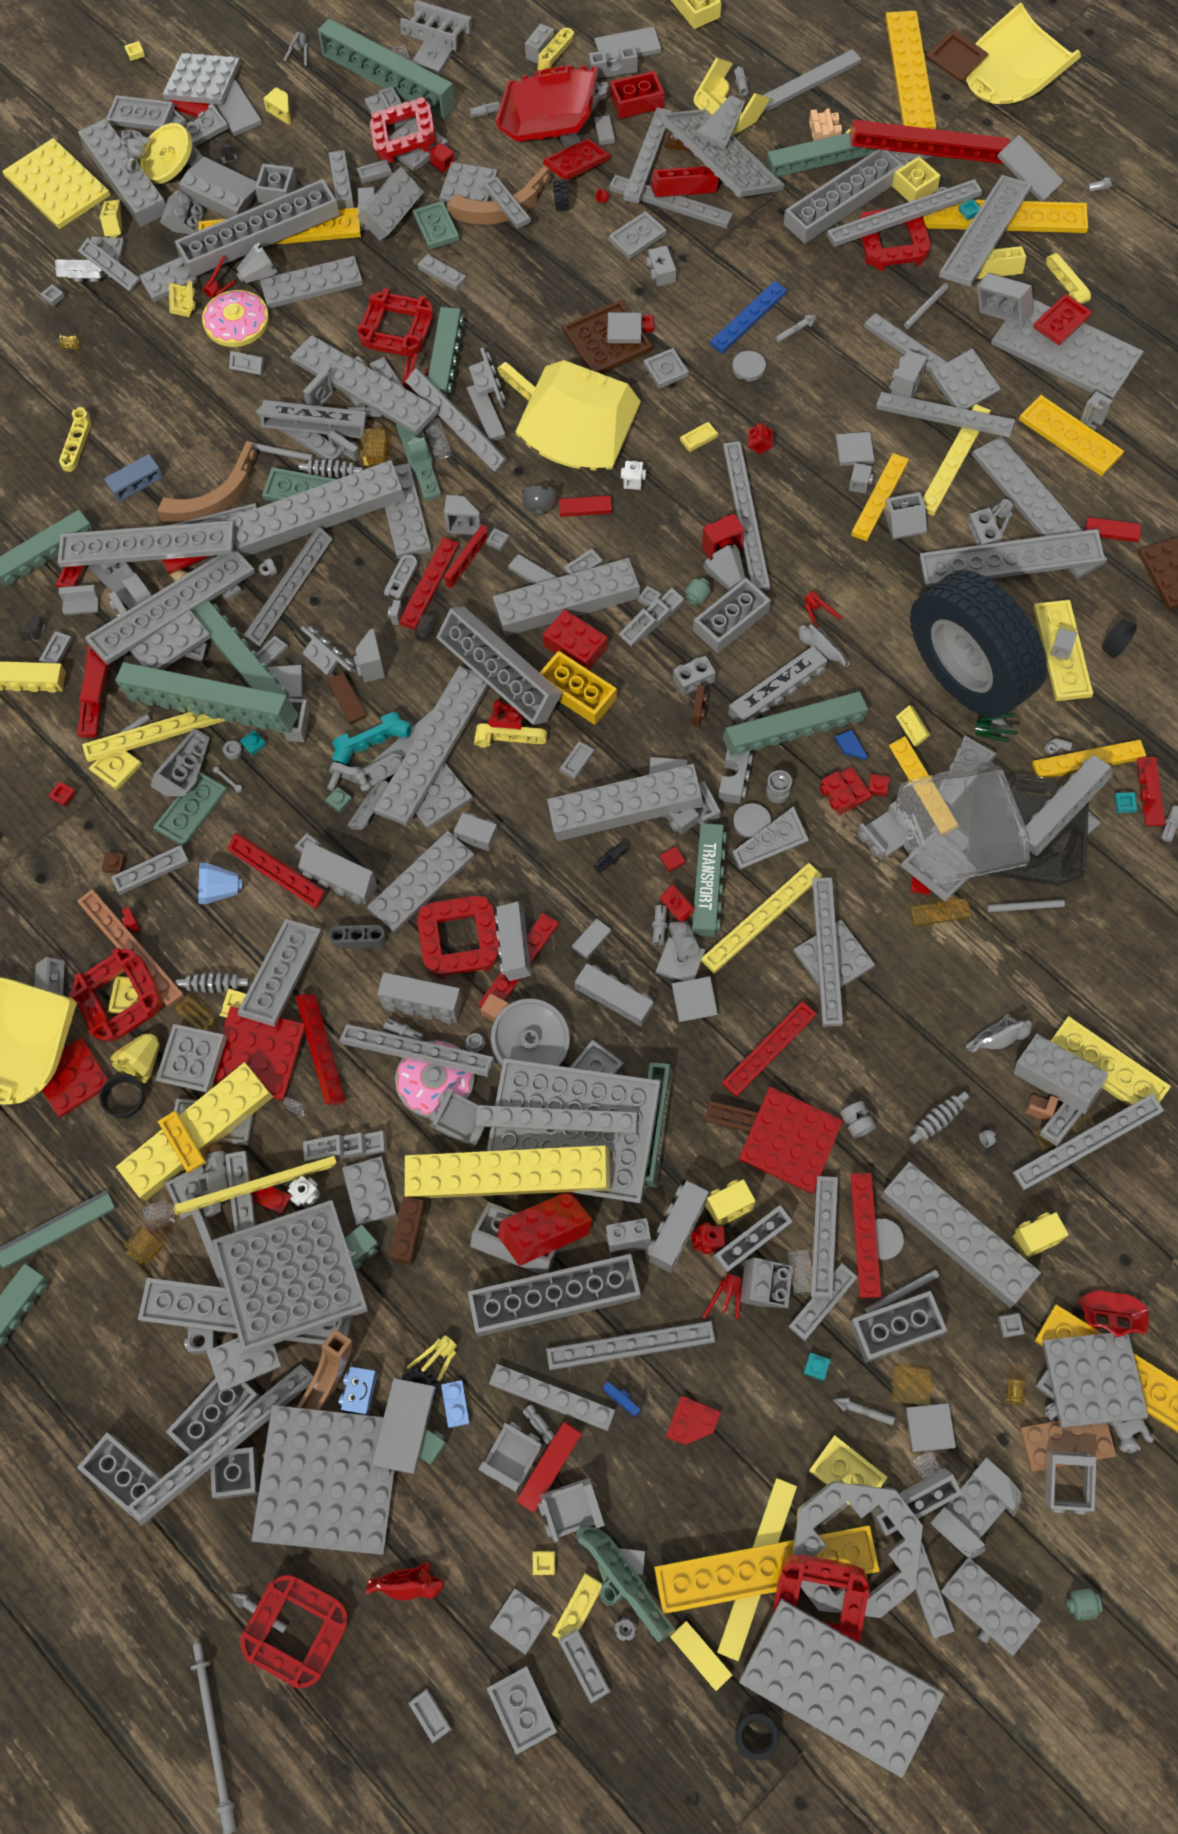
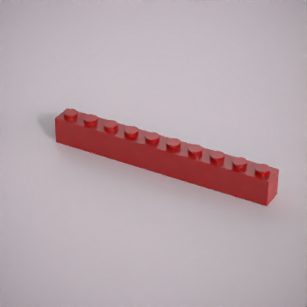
M855 119L849 133L851 146L998 164L1004 163L997 155L1010 143L1009 138Z

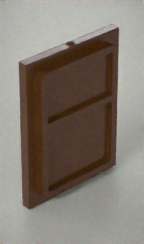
M954 29L926 54L929 60L960 82L988 56L985 50Z

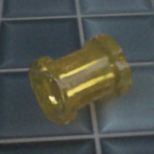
M60 334V349L74 348V350H79V336Z
M1008 1379L1007 1384L1009 1388L1006 1402L1024 1405L1023 1391L1026 1382Z

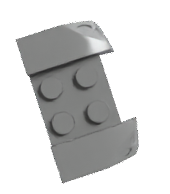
M987 1458L960 1489L962 1495L951 1500L930 1523L970 1559L986 1551L985 1544L980 1539L1003 1511L1007 1509L1015 1517L1022 1501V1494L1016 1485Z

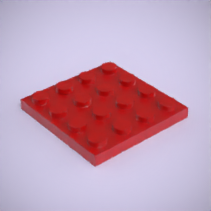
M230 1006L222 1032L223 1035L227 1036L213 1084L220 1083L245 1062L274 1096V1099L285 1101L305 1032V1024L279 1018L276 1026L273 1027L238 1016L239 1008Z
M769 1087L738 1160L807 1193L813 1194L817 1185V1176H821L843 1120Z

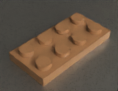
M1059 1421L1019 1428L1030 1473L1046 1470L1047 1450L1090 1453L1096 1457V1460L1116 1457L1108 1423L1060 1429ZM1056 1464V1468L1068 1466L1065 1464Z

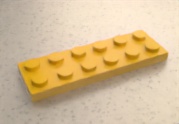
M1042 395L1019 417V421L1101 477L1124 453V450Z

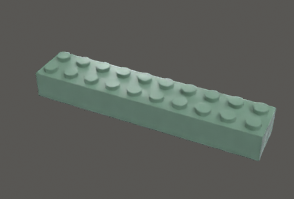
M328 19L318 29L322 55L383 88L393 86L397 95L409 102L424 97L429 103L433 115L443 120L455 109L453 84L450 81L331 19Z
M123 662L115 679L120 690L132 702L140 701L150 706L159 705L165 709L173 708L180 712H192L197 716L206 715L212 719L221 718L231 723L234 721L240 722L245 726L254 725L264 730L267 728L273 729L278 733H291L298 716L297 711L286 695Z

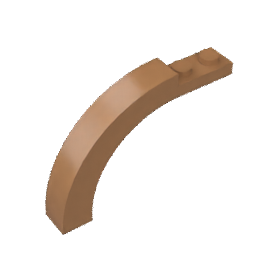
M544 165L524 188L512 195L525 212L537 203V195L550 182V169ZM456 194L447 203L449 216L465 223L487 225L509 221L495 201H474Z
M246 441L232 473L222 485L212 492L192 499L163 497L157 510L161 521L178 523L222 512L233 505L242 496L250 483L248 474L251 463L257 456L253 442Z
M335 1329L321 1346L322 1355L316 1373L296 1408L324 1410L348 1363L352 1349L351 1339Z

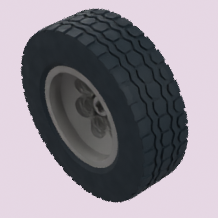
M958 570L942 578L914 601L910 611L912 635L927 667L953 698L979 715L983 714V716L991 718L1002 717L1027 700L1043 685L1047 674L1045 651L1029 617L1025 615L1024 610L1016 603L1013 597L1007 594L1008 592L999 587L993 580L980 575V573L971 572L970 570Z

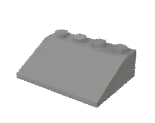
M203 157L185 173L179 186L180 191L196 203L227 218H231L247 211L256 196L255 186L257 182Z

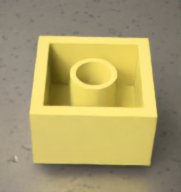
M918 156L895 171L892 187L911 202L934 193L938 189L941 175Z
M744 1179L739 1182L734 1180L727 1184V1188L721 1191L716 1189L708 1194L706 1209L715 1226H723L752 1211L756 1201Z
M1049 1212L1037 1217L1038 1219L1033 1221V1223L1027 1221L1019 1225V1228L1015 1230L1016 1233L1011 1239L1024 1259L1060 1244L1069 1235L1057 1212L1051 1215Z

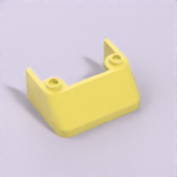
M716 58L694 96V103L700 110L706 109L713 115L727 100L726 95L729 91V83L725 76L732 66L730 61ZM754 93L743 113H740L732 135L734 136L756 123L770 98Z

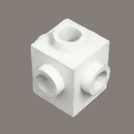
M626 461L625 468L621 469L624 489L641 490L642 480H645L646 469H643V462Z
M303 1176L299 1179L296 1178L289 1186L290 1200L298 1207L302 1205L308 1208L317 1201L320 1195L316 1188L318 1184L310 1177L307 1180Z

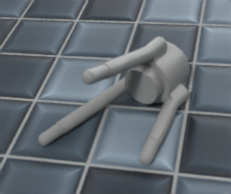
M297 32L284 57V61L288 59L293 48L296 50L304 48V65L307 66L308 43H306V36L303 33Z
M1003 499L991 510L994 516L1006 517L1001 528L1003 534L1010 517L1013 515L1011 510L1014 506L1008 499Z

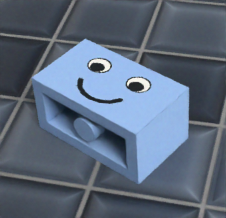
M350 1367L349 1372L345 1373V1393H341L339 1406H342L341 1410L343 1412L369 1416L378 1375L376 1371Z

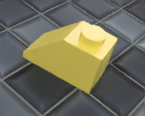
M275 87L263 98L266 111L290 125L289 97L285 91Z

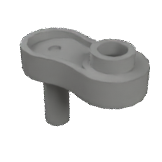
M333 762L329 768L332 777L327 789L334 791L339 778L360 784L359 780H356L354 773L361 770V768H351Z

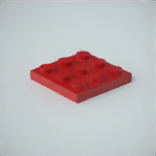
M80 1037L63 1048L57 1069L42 1091L57 1116L62 1118L98 1095L108 1078L83 1038Z

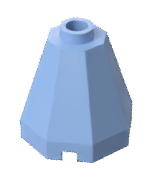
M209 863L199 864L198 904H208L238 895V890H242V879H238V874Z

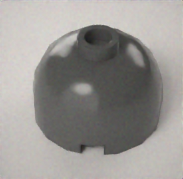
M542 486L525 487L524 490L522 489L523 504L527 510L534 512V515L543 516L545 512L553 509L557 499V490L555 488L548 487V490L542 489Z

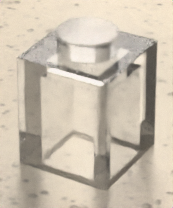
M163 1199L142 1208L147 1226L152 1231L176 1222L173 1203Z

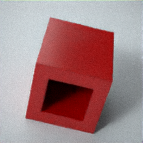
M441 142L429 150L431 164L443 173L450 168L451 162H455L454 152Z

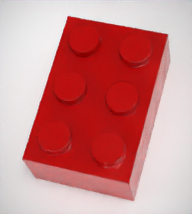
M655 71L610 81V98L619 119L654 111L656 108H664V91Z
M565 609L542 634L543 646L554 653L560 651L587 670H590L608 648L607 636Z

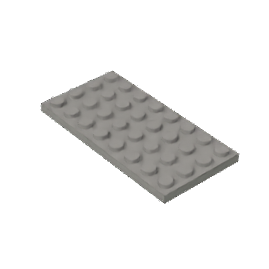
M706 109L661 114L659 120L676 138L680 139L684 146L689 148L706 167L710 168L714 175L719 177L736 196L744 197L783 191L785 184L732 134L725 150L696 136L697 131L712 116Z
M1033 299L1034 313L1023 325L1005 321L992 339V345L1093 394L1097 391L1111 400L1114 399L1144 352L1085 323L1059 346L1033 328L1034 323L1051 308Z
M782 1598L739 1679L740 1684L903 1778L944 1696L943 1691Z

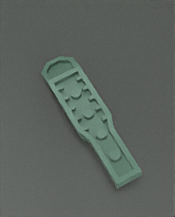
M396 423L411 470L416 474L424 501L441 498V492L432 469L433 459L423 429L416 435Z
M591 1526L579 1529L576 1532L578 1543L588 1549L598 1563L597 1565L603 1579L602 1588L600 1589L602 1601L606 1605H613L625 1598L657 1642L670 1636L675 1631V1628L649 1595L644 1582L610 1536L599 1528Z

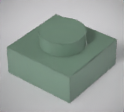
M337 787L325 801L329 806L341 813L350 804L352 798Z

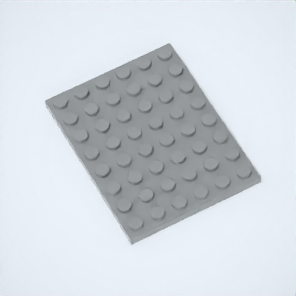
M504 1058L495 1106L637 1112V1134L491 1127L487 1151L606 1146L610 1149L611 1190L571 1193L641 1204L661 1081Z

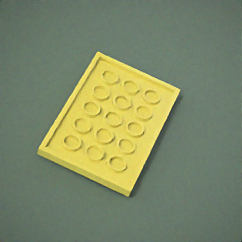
M54 138L2 171L4 176L58 229H61L110 196L109 190Z

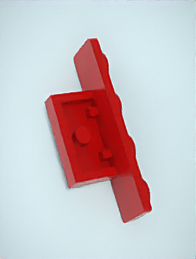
M1138 757V783L1141 790L1140 799L1143 806L1145 826H1164L1165 819L1156 757Z

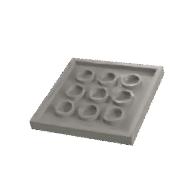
M182 53L162 94L164 100L222 105L241 64L240 58Z
M1112 1333L1051 1339L1042 1342L1060 1429L1148 1418L1129 1334L1117 1337Z

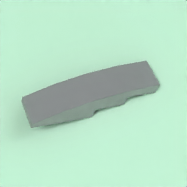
M671 588L661 599L657 598L646 610L643 609L619 633V636L632 647L672 615L685 602L684 598Z
M386 1132L356 1133L346 1136L334 1135L304 1141V1161H318L335 1156V1159H344L388 1152Z

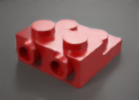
M853 767L839 774L835 772L821 779L819 786L822 795L829 799L831 808L834 811L836 810L839 815L870 800L872 797Z

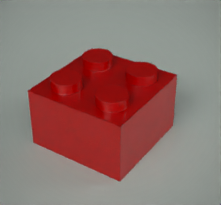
M735 514L724 516L721 520L709 523L703 527L702 549L710 561L713 559L712 555L727 546L731 545L732 547L736 545L739 551L743 550L745 529Z

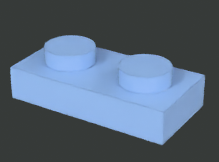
M463 1381L442 1384L448 1428L470 1424Z

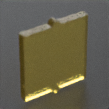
M893 1366V1382L890 1383L892 1386V1402L930 1405V1390L933 1388L931 1386V1370Z

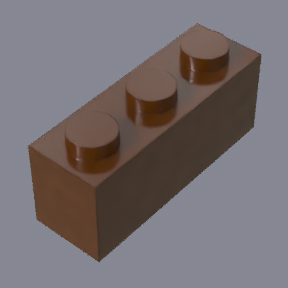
M403 1197L390 1258L393 1262L413 1266L426 1209L424 1200Z

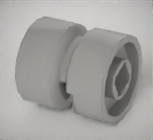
M782 770L774 771L769 775L766 796L771 802L783 803L789 798L792 785L791 776Z
M863 1101L854 1103L840 1112L844 1122L849 1124L848 1130L854 1139L868 1134L877 1127L872 1117L867 1116L868 1109Z

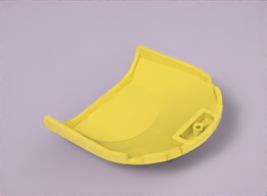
M1020 2L978 40L976 45L985 50L988 56L966 77V81L972 93L983 101L993 104L1015 103L1027 99L1042 90L1081 58V53L1078 49L1073 53L1069 52L1043 31L1032 20Z
M0 977V1104L24 1102L38 1094L49 1083L59 1064L77 1002L74 999L12 979Z

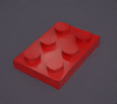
M1065 294L1034 323L1033 328L1060 346L1091 317L1092 311Z

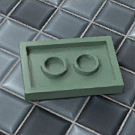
M443 201L412 210L429 250L459 241V235Z

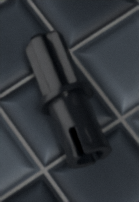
M619 843L610 852L607 851L605 856L595 863L594 869L601 873L611 864L615 865L616 861L628 852L626 846L623 843Z

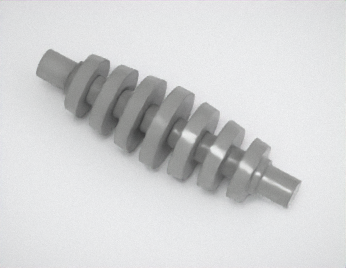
M323 459L322 463L320 460H315V464L313 460H309L307 464L299 463V470H305L311 475L315 472L316 476H320L321 472L322 477H327L328 472V478H333L334 473L335 478H340L341 473L342 477H345L348 473L351 475L363 470V467H355L354 463H349L348 466L345 461L342 462V466L340 460H336L334 464V459H329L328 463L327 459Z
M210 972L209 976L208 973H202L201 977L200 974H195L194 977L187 975L185 979L176 980V987H185L187 991H192L194 988L195 992H200L201 990L203 993H207L208 989L210 993H215L216 989L218 993H221L224 989L228 992L231 986L233 990H238L240 986H249L248 978H239L238 975L233 974L231 979L230 974L226 973L224 976L223 973H217L216 976L215 972Z
M963 1092L958 1097L953 1095L949 1100L943 1101V1104H939L936 1108L930 1110V1114L928 1113L925 1116V1120L922 1119L920 1121V1126L917 1125L914 1128L915 1133L909 1138L910 1142L915 1144L920 1139L925 1141L929 1136L935 1135V1131L939 1132L942 1130V1127H947L948 1122L954 1119L953 1116L956 1117L959 1111L964 1108L963 1103L969 1098L968 1094Z

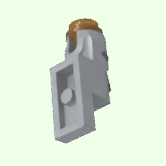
M221 1144L210 1145L205 1148L206 1173L197 1178L200 1197L229 1188L226 1152L222 1149ZM221 1202L203 1207L204 1218L212 1217L221 1212Z

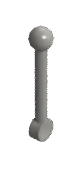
M218 766L213 768V772L222 776L235 788L237 793L242 792L241 785H236L220 771Z

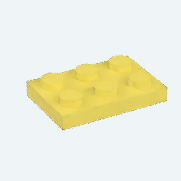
M835 1435L809 1470L811 1474L825 1485H828L831 1481H840L848 1484L856 1483L881 1488L888 1478Z

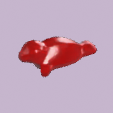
M426 1562L416 1568L398 1570L378 1578L369 1579L366 1586V1594L380 1591L393 1599L402 1601L420 1596L432 1599L444 1588V1581L429 1574L431 1565L429 1562Z

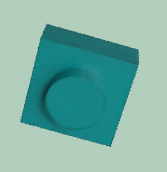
M971 199L960 204L958 210L968 221L976 216L980 207Z
M255 730L240 740L241 744L252 756L267 746L266 742Z
M1135 792L1116 793L1114 795L1116 813H1135L1137 811Z
M810 1353L803 1374L824 1381L830 1359Z

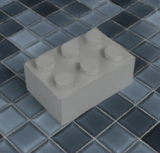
M987 273L977 285L980 313L1023 325L1034 313L1032 285Z

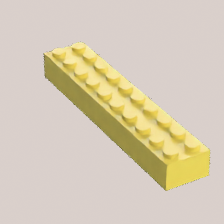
M606 1146L405 1155V1197L425 1199L611 1190L610 1149Z

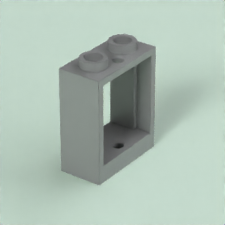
M1047 1450L1045 1505L1052 1509V1512L1065 1513V1510H1073V1513L1082 1515L1087 1514V1511L1094 1512L1096 1457L1090 1453ZM1056 1464L1084 1466L1083 1501L1054 1499Z

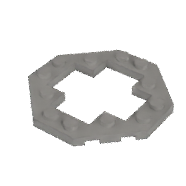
M831 1481L798 1508L793 1555L814 1557L822 1551L826 1545L813 1528L847 1501H849L861 1518L879 1505L904 1537L886 1551L899 1570L873 1590L867 1600L865 1616L881 1618L916 1588L923 1525L894 1488L873 1487L872 1485ZM802 1580L800 1587L819 1611L841 1613L845 1588H840L834 1593L828 1585Z

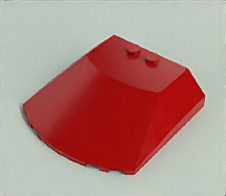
M573 65L558 66L535 71L536 75L527 77L526 74L522 75V80L514 82L513 79L507 82L496 116L498 130L516 142L532 139L542 140L546 137L556 138L564 134L579 132L589 117L595 94L598 67L593 66L592 69H587L586 65H581L580 68L574 69Z

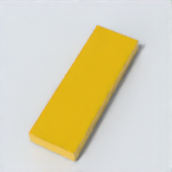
M173 1111L158 1121L187 1173L206 1163L177 1111Z

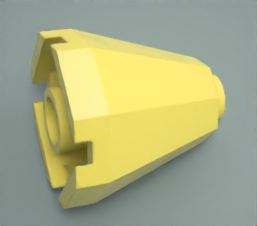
M153 1034L140 1035L112 1055L110 1059L113 1061V1067L121 1074L131 1075L140 1083H146L151 1077L160 1048L158 1038Z

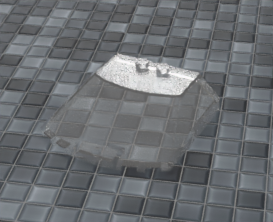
M987 762L900 784L896 799V821L901 840L910 857L914 858L920 865L919 869L931 876L932 881L936 884L1026 866L1030 861L1029 834L1003 769L992 762Z

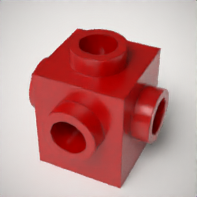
M763 423L749 429L748 447L759 455L773 448V430Z
M701 1223L699 1227L693 1229L691 1242L694 1251H701L702 1254H712L724 1248L723 1226Z

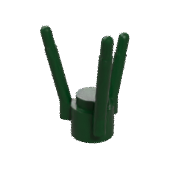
M1014 712L997 718L982 717V720L976 721V735L1009 742L1008 738L993 735L991 732L1017 735L1018 731L992 728V723H988V721L1008 718L1016 714Z

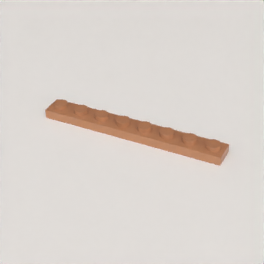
M90 890L77 900L80 906L117 948L132 950L142 957L161 992L162 1001L168 1008L184 997L183 993L93 890Z

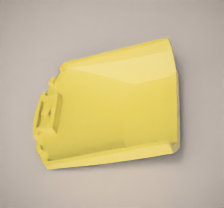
M562 360L545 366L516 429V434L519 438L522 437L526 441L528 447L535 448L541 456L556 463L580 469V466L590 467V470H596V468L612 469L639 410L641 401L627 383Z

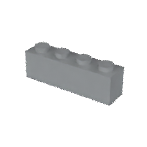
M345 151L329 152L338 209L354 208Z
M519 902L496 907L497 915H495V922L499 928V931H496V935L500 942L498 953L500 958H502L500 971L509 981L531 976L524 910Z
M586 964L575 980V989L642 1027L653 1010L654 1002L650 996L644 993L641 995L635 991L634 987L629 984L624 985L620 983L618 978L611 974L606 975L596 965Z
M779 1205L712 1256V1258L725 1274L793 1221L781 1205Z
M944 1468L898 1494L918 1519L962 1495V1492L953 1474ZM879 1505L870 1511L879 1530L885 1536L898 1530Z

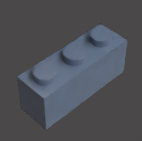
M148 454L119 471L110 474L104 480L108 489L119 503L161 480L163 476L155 461Z

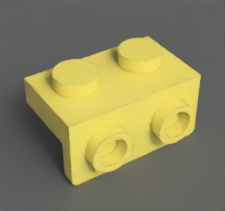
M188 280L187 286L170 283L168 287L169 312L189 317L191 311L195 309V301H193L195 288H192V281Z

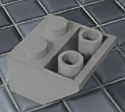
M178 189L168 197L160 223L173 232L192 234L198 231L199 221L202 220L205 208Z
M920 492L886 498L883 511L893 540L927 533L925 505Z
M759 1258L746 1260L740 1302L761 1307L788 1308L793 1266Z

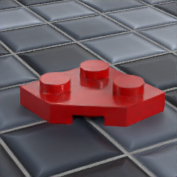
M681 1396L666 1438L686 1446L696 1440L713 1434L721 1412Z

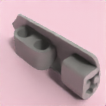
M126 562L96 564L88 567L112 592L115 591L118 598L130 609L152 596Z

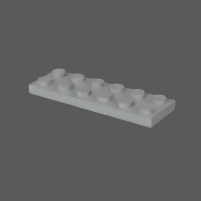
M354 256L260 280L268 309L363 285Z
M410 464L394 466L405 500L386 506L385 511L397 559L402 558L404 555H418L431 552Z
M447 831L367 906V909L389 930L395 933L475 857L474 853Z
M285 919L238 1010V1016L273 1027L276 1026L322 934L321 929Z

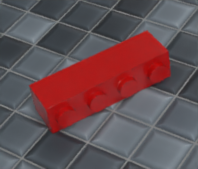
M706 166L653 170L651 189L655 197L715 193L719 177L715 176L714 172Z

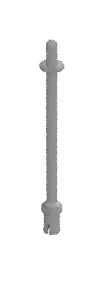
M196 1641L193 1644L196 1665L190 1668L191 1670H197L220 1800L216 1811L220 1814L222 1834H229L238 1830L233 1811L235 1803H232L228 1796L206 1667L211 1665V1661L205 1662L202 1644Z

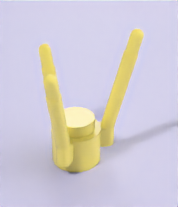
M444 1335L441 1340L438 1338L430 1348L407 1366V1369H411L435 1350L436 1352L421 1370L425 1371L439 1355L443 1358L448 1356L437 1378L438 1381H441L451 1359L456 1354L454 1349L457 1345Z

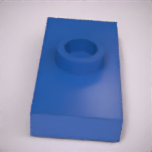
M609 1382L604 1385L603 1391L634 1418L639 1415L641 1409L630 1401L632 1397L625 1390L619 1391Z

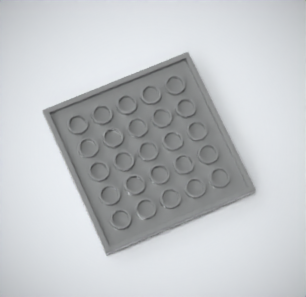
M332 1200L212 1240L243 1354L368 1311Z
M272 1405L252 1542L383 1555L394 1470L375 1467L372 1463L384 1417Z

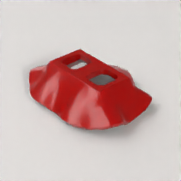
M1097 1290L1083 1295L1078 1301L1084 1309L1088 1325L1093 1328L1108 1330L1117 1337L1128 1333L1134 1334L1135 1332L1145 1334L1148 1330L1149 1310L1142 1302L1131 1295ZM1096 1315L1107 1317L1108 1325L1097 1323ZM1117 1318L1127 1319L1129 1321V1328L1118 1326Z

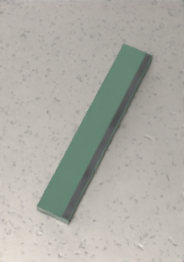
M106 1190L1 1246V1267L6 1269L116 1210L109 1192Z

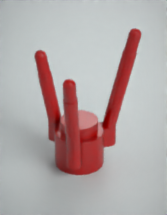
M224 255L210 280L203 288V292L210 298L221 294L236 282L233 280L219 290V284L214 281L225 260Z
M417 353L414 354L410 370V356L407 357L402 385L407 390H413L406 383V380L414 370L418 356ZM430 367L424 373L425 376L429 374Z
M815 591L806 595L804 601L807 604L804 607L808 611L815 627H818L811 609L818 610L821 606L839 620L842 619Z
M727 1274L725 1280H721L719 1288L702 1318L705 1319L724 1289L723 1292L727 1295L722 1312L726 1313L731 1295H736L735 1318L739 1319L742 1290L740 1285L742 1279L735 1275Z

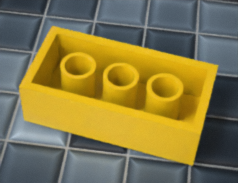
M560 651L553 656L540 672L541 675L562 692L558 700L560 703L594 725L598 723L617 700V688Z

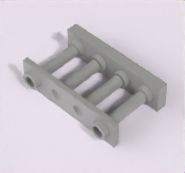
M416 0L414 3V17L411 20L400 19L401 34L456 51L457 36L461 32L465 34L472 32V17ZM420 19L427 21L424 25L417 23ZM433 24L440 25L438 29L433 28L431 26ZM449 28L453 29L454 31L452 33H449L445 30Z

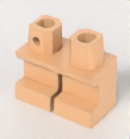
M817 109L810 110L809 125L813 141L841 135V124L835 125L839 124L838 113H830V109H826L824 113H817Z

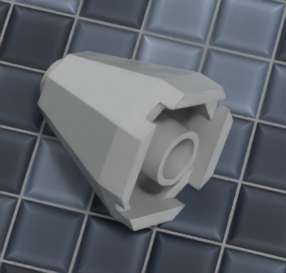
M259 242L251 248L237 267L238 278L241 282L245 281L246 284L279 274Z
M730 545L715 552L712 555L713 559L710 561L708 558L703 565L705 571L729 591L745 579L740 553L736 545L732 547Z

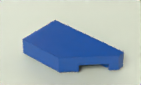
M853 730L835 737V741L844 755L854 756L862 761L867 760L868 757Z

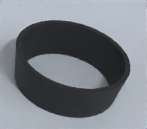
M1126 619L1120 620L1107 635L1102 650L1112 659L1116 658L1130 643L1136 632L1137 624Z
M121 1074L113 1076L104 1083L100 1090L99 1101L106 1113L117 1118H128L135 1115L142 1108L144 1092L136 1078ZM123 1082L137 1085L141 1090V1097L137 1106L126 1114H113L107 1105V1097L111 1089Z

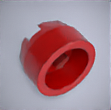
M599 189L596 193V201L598 203H606L609 200V194L606 190Z

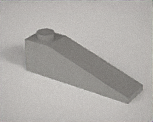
M194 728L154 773L151 787L165 796H186L196 783L210 737Z

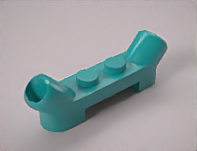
M392 712L380 717L383 722L382 724L359 735L349 738L347 733L343 734L332 743L335 749L332 760L333 762L348 766L353 754L365 751L369 747L382 743L392 736L407 739L412 733L411 723L402 720L399 713Z

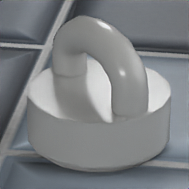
M271 558L265 559L264 563L259 566V572L264 576L271 575L272 577L277 574L276 567Z

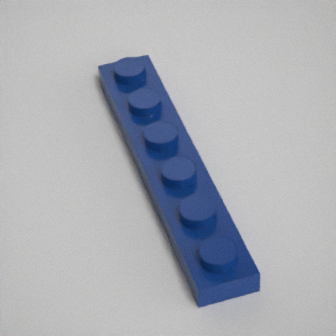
M774 281L710 341V346L724 354L787 294V289Z

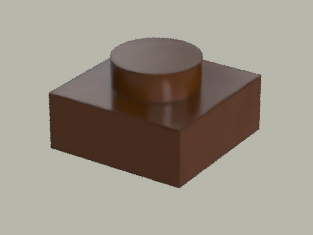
M106 852L102 871L116 874L122 872L126 856L124 854Z

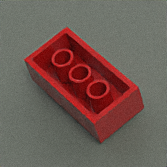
M565 1192L501 1220L497 1236L517 1264L521 1266L589 1235L592 1219L571 1192Z

